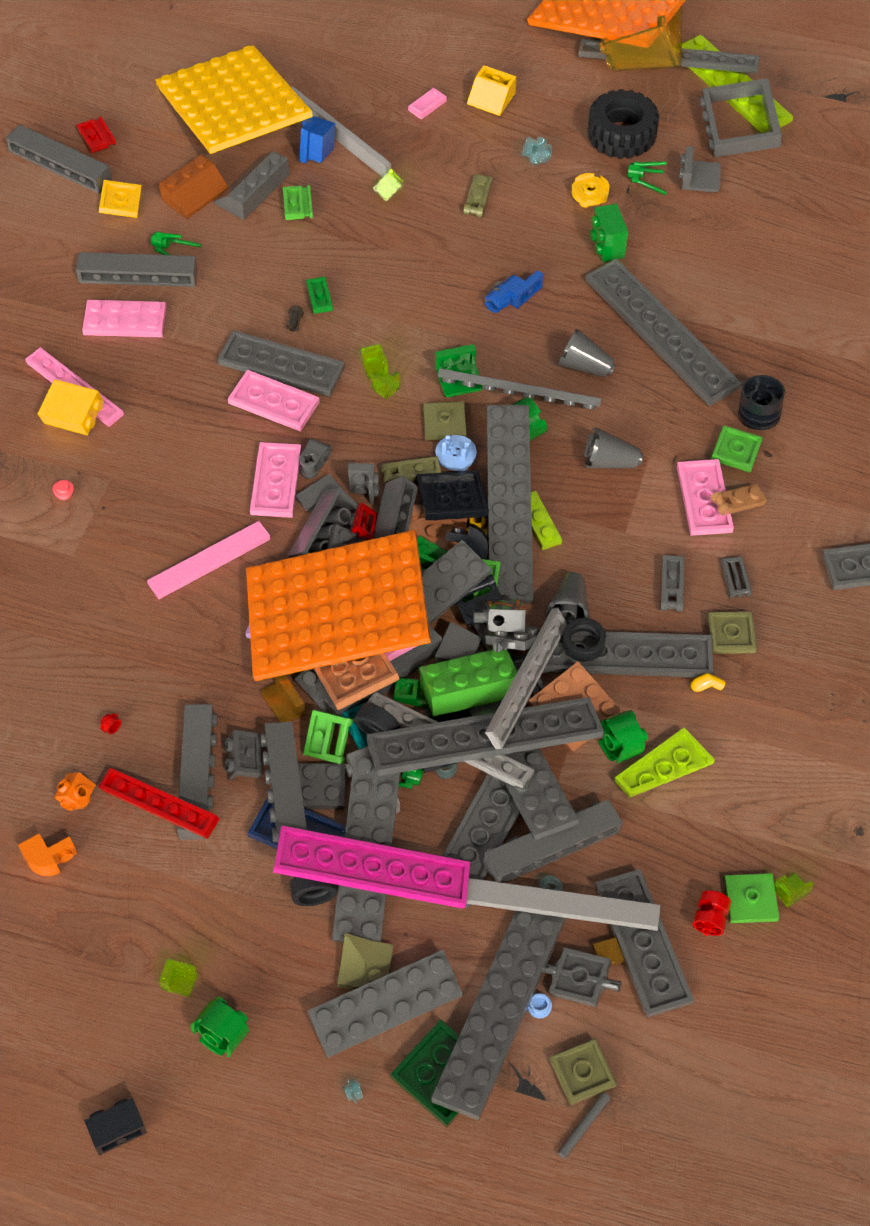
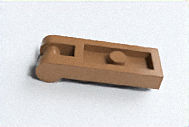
M758 484L725 492L718 491L710 497L712 502L719 507L718 511L721 516L763 506L767 502Z

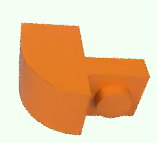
M37 834L18 845L29 868L42 876H52L60 873L57 864L65 863L77 854L70 837L47 848L41 835Z

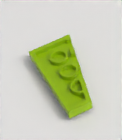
M684 727L617 775L614 782L630 798L714 764L715 759Z

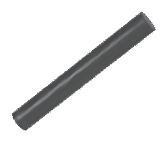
M601 1093L559 1149L557 1154L561 1158H567L609 1102L610 1097L606 1093Z

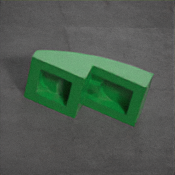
M399 678L400 680L396 681L394 700L417 707H429L418 679Z

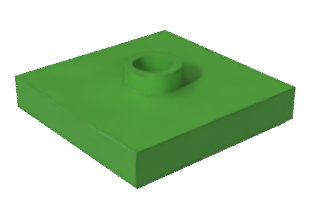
M723 425L711 460L719 459L721 464L751 473L763 437Z
M772 873L725 875L726 896L732 901L729 910L730 923L775 922L779 920Z

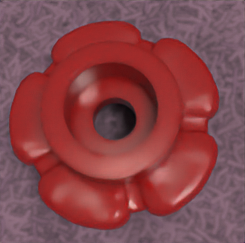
M113 713L112 715L106 714L103 716L100 722V729L104 733L111 735L119 730L122 721L118 718V714Z

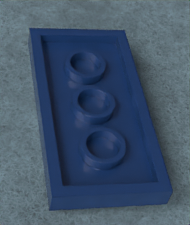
M266 798L248 831V837L277 849V842L272 840V828H275V822H270L269 809L273 808V804L268 803V798ZM304 809L308 831L345 838V825Z

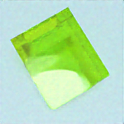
M390 169L373 188L387 201L402 187L404 182Z
M380 344L361 349V362L369 379L388 374V361Z
M396 371L390 376L385 372L380 376L374 372L371 374L372 390L387 400L400 389V373Z
M793 874L789 878L783 875L776 880L774 885L775 893L788 908L810 894L814 886L812 881L805 884L797 874Z
M167 959L159 980L161 989L190 997L198 976L196 967Z

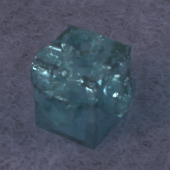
M539 136L537 139L527 137L521 155L530 158L529 162L539 165L540 162L546 163L552 156V145L547 144V139Z

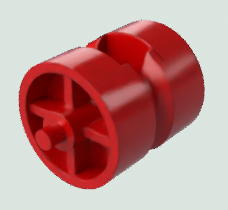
M703 891L698 903L699 910L696 911L693 920V927L699 932L704 933L705 936L722 935L727 921L725 916H728L731 907V899L720 893V891Z

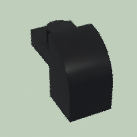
M470 523L469 531H465V528L452 526V529H447L445 541L460 542L463 540L481 559L487 560L488 538L479 526Z

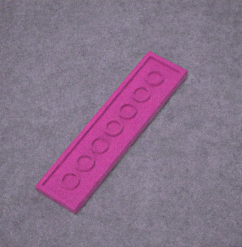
M281 826L273 872L464 909L467 900L470 862Z

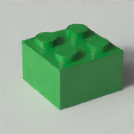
M617 203L595 207L594 216L591 217L592 230H590L591 241L595 242L597 255H600L602 262L625 258L628 229Z

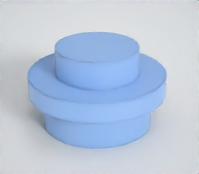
M534 994L529 1004L528 1012L535 1018L547 1017L552 1010L550 998L545 994Z

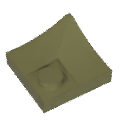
M345 933L337 987L354 990L390 974L394 945Z

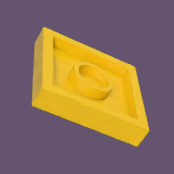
M104 180L99 213L137 218L142 185Z

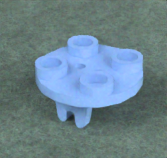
M447 435L437 444L435 454L438 456L441 466L449 470L465 472L474 463L477 450L475 444L465 436Z

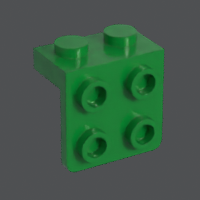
M464 345L435 352L437 376L439 368L480 376L476 366L475 345ZM438 377L445 397L483 390V385L476 384V387L463 386V381L456 380V384L442 382L443 377Z

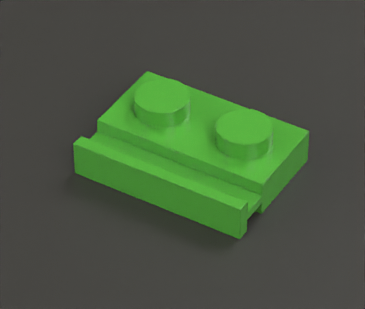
M307 185L305 188H302V186L283 187L285 220L304 219L307 216L313 218L310 185Z

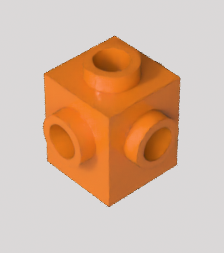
M79 772L66 774L65 778L59 782L57 786L58 791L54 798L61 802L60 805L66 810L83 809L90 802V795L96 784Z

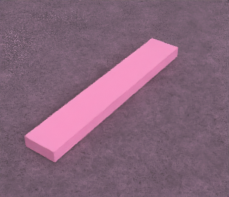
M41 347L26 358V363L51 383L56 379L94 389ZM100 393L104 400L102 410L99 411L97 418L110 427L124 413L123 410Z
M258 521L147 580L148 585L156 597L161 599L269 541L270 535Z

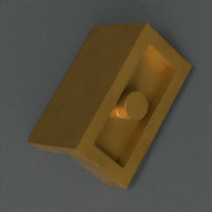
M286 675L275 677L276 683L261 690L262 697L279 722H292L306 714L305 703Z

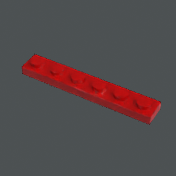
M112 768L108 770L98 786L100 790L206 839L210 837L220 820L217 815Z

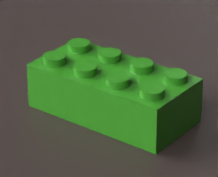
M507 649L500 652H495L494 650L419 667L420 687L433 717L503 700L517 674Z

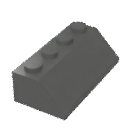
M274 151L259 157L214 201V204L245 220L290 175L288 158Z
M340 487L323 491L290 550L288 557L292 558L327 550L332 527L337 524L351 531L358 504Z

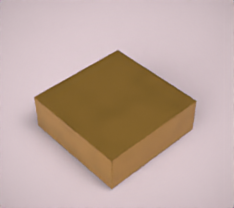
M616 937L593 944L592 948L595 955L611 959V966L624 962L625 959Z

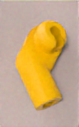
M709 673L700 675L691 682V689L694 692H700L709 687L721 691L725 686V680Z

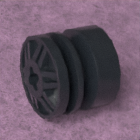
M756 375L748 378L743 383L738 411L740 421L745 426L755 430H767L775 427L779 423L785 396L783 384L778 379L767 375Z

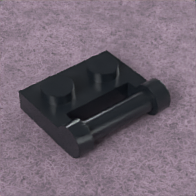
M492 574L487 576L486 579L481 581L464 597L488 587L491 592L465 603L462 598L456 602L467 627L476 624L473 622L474 609H486V601L503 600Z

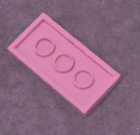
M87 300L82 328L83 335L163 337L167 308L166 302Z
M250 370L245 372L228 397V403L300 432L320 403L319 397Z
M260 442L250 515L293 518L300 465L299 457L302 450L301 445Z
M719 459L678 462L677 471L690 535L733 533L734 526L731 514L721 516L718 511L719 507L710 498L718 491H726Z

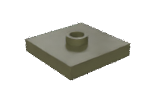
M464 402L423 403L425 440H442L447 435L466 437Z
M708 612L709 635H712L713 654L756 653L757 646L752 612Z
M596 1038L552 1055L549 1058L570 1105L617 1086Z

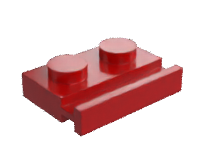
M101 116L95 121L91 119L76 125L77 131L91 153L109 148L108 145L111 144L116 145L114 136Z

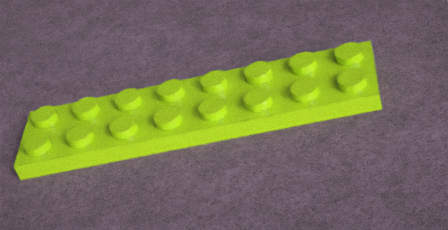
M701 34L674 47L720 52ZM689 67L710 87L753 81L744 72ZM761 95L725 100L761 133L769 132ZM773 99L781 128L793 121V115Z

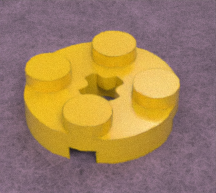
M584 173L575 178L571 193L573 198L582 207L599 205L608 199L609 183L602 176L599 178L595 177L594 173Z

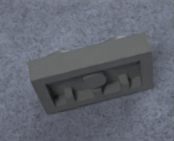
M349 463L350 493L358 495L369 494L370 504H374V497L379 496V474L375 472L374 464Z
M234 730L224 742V750L227 751L225 771L228 774V780L233 781L237 775L259 778L262 775L260 733Z

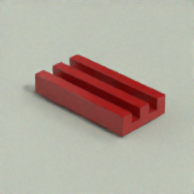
M361 502L356 508L351 531L354 534L358 531V537L362 538L365 536V541L372 540L378 513Z

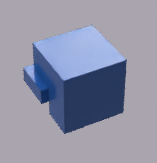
M313 116L302 121L304 126L301 128L299 162L307 163L310 159L322 163L334 149L335 123Z

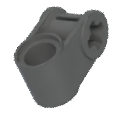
M311 438L299 457L301 476L307 479L316 477L324 463L329 459L332 446Z

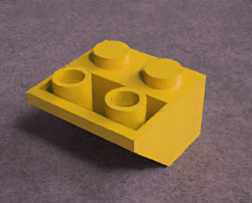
M484 65L475 77L467 105L501 116L516 93V76Z

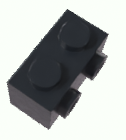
M133 1098L119 1100L113 1105L114 1107L106 1111H96L89 1116V1119L84 1120L99 1156L147 1134Z

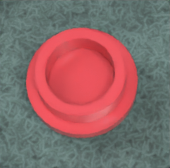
M68 480L57 481L52 488L53 494L60 500H67L72 496L74 486Z

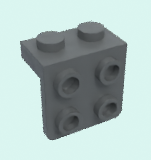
M686 146L685 154H681L680 165H683V167H680L679 178L682 179V189L718 192L720 189L721 164L693 161L694 147Z

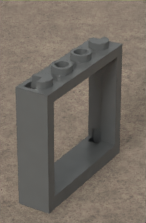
M768 78L703 88L702 97H699L700 107L704 108V111H702L703 121L707 122V125H705L706 135L710 136L708 143L709 148L713 149L714 157L781 147L782 134ZM761 95L769 132L719 140L711 103Z

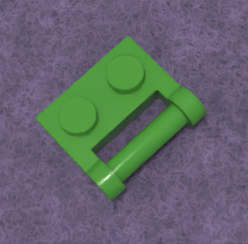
M316 709L313 710L303 755L344 764L345 756L343 755L349 727L353 724V718ZM335 723H339L341 725L335 754L329 753L334 726Z

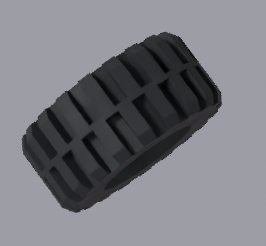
M618 89V91L611 90L608 94L604 93L595 99L590 107L587 128L588 138L591 144L598 148L599 152L602 154L606 153L609 157L615 156L617 159H623V157L630 159L635 155L638 157L643 152L646 153L651 149L656 141L659 111L654 102L652 103L649 97H644V94L640 92L635 93L634 90L624 91V89ZM616 122H626V123H629V124H632V125H630V126H621V125H617V124H615V123H616Z

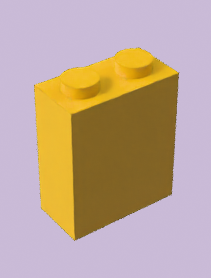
M54 379L38 415L44 424L88 436L90 430L95 425V419L99 411L103 408L104 400L97 390Z

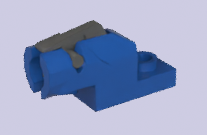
M537 270L532 276L529 275L525 281L516 275L508 277L504 282L498 281L486 294L485 306L493 313H498L509 305L519 309L543 287L544 274Z

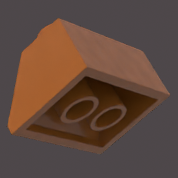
M202 154L159 183L161 200L186 219L215 200L228 188L214 163Z

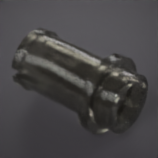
M294 305L288 311L289 319L286 328L292 332L299 330L300 319L304 315L302 307Z

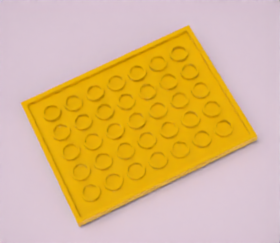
M254 45L246 46L241 50L229 52L221 57H214L207 62L197 63L187 69H180L175 73L163 75L161 78L155 79L159 90L210 154L313 117L312 110Z

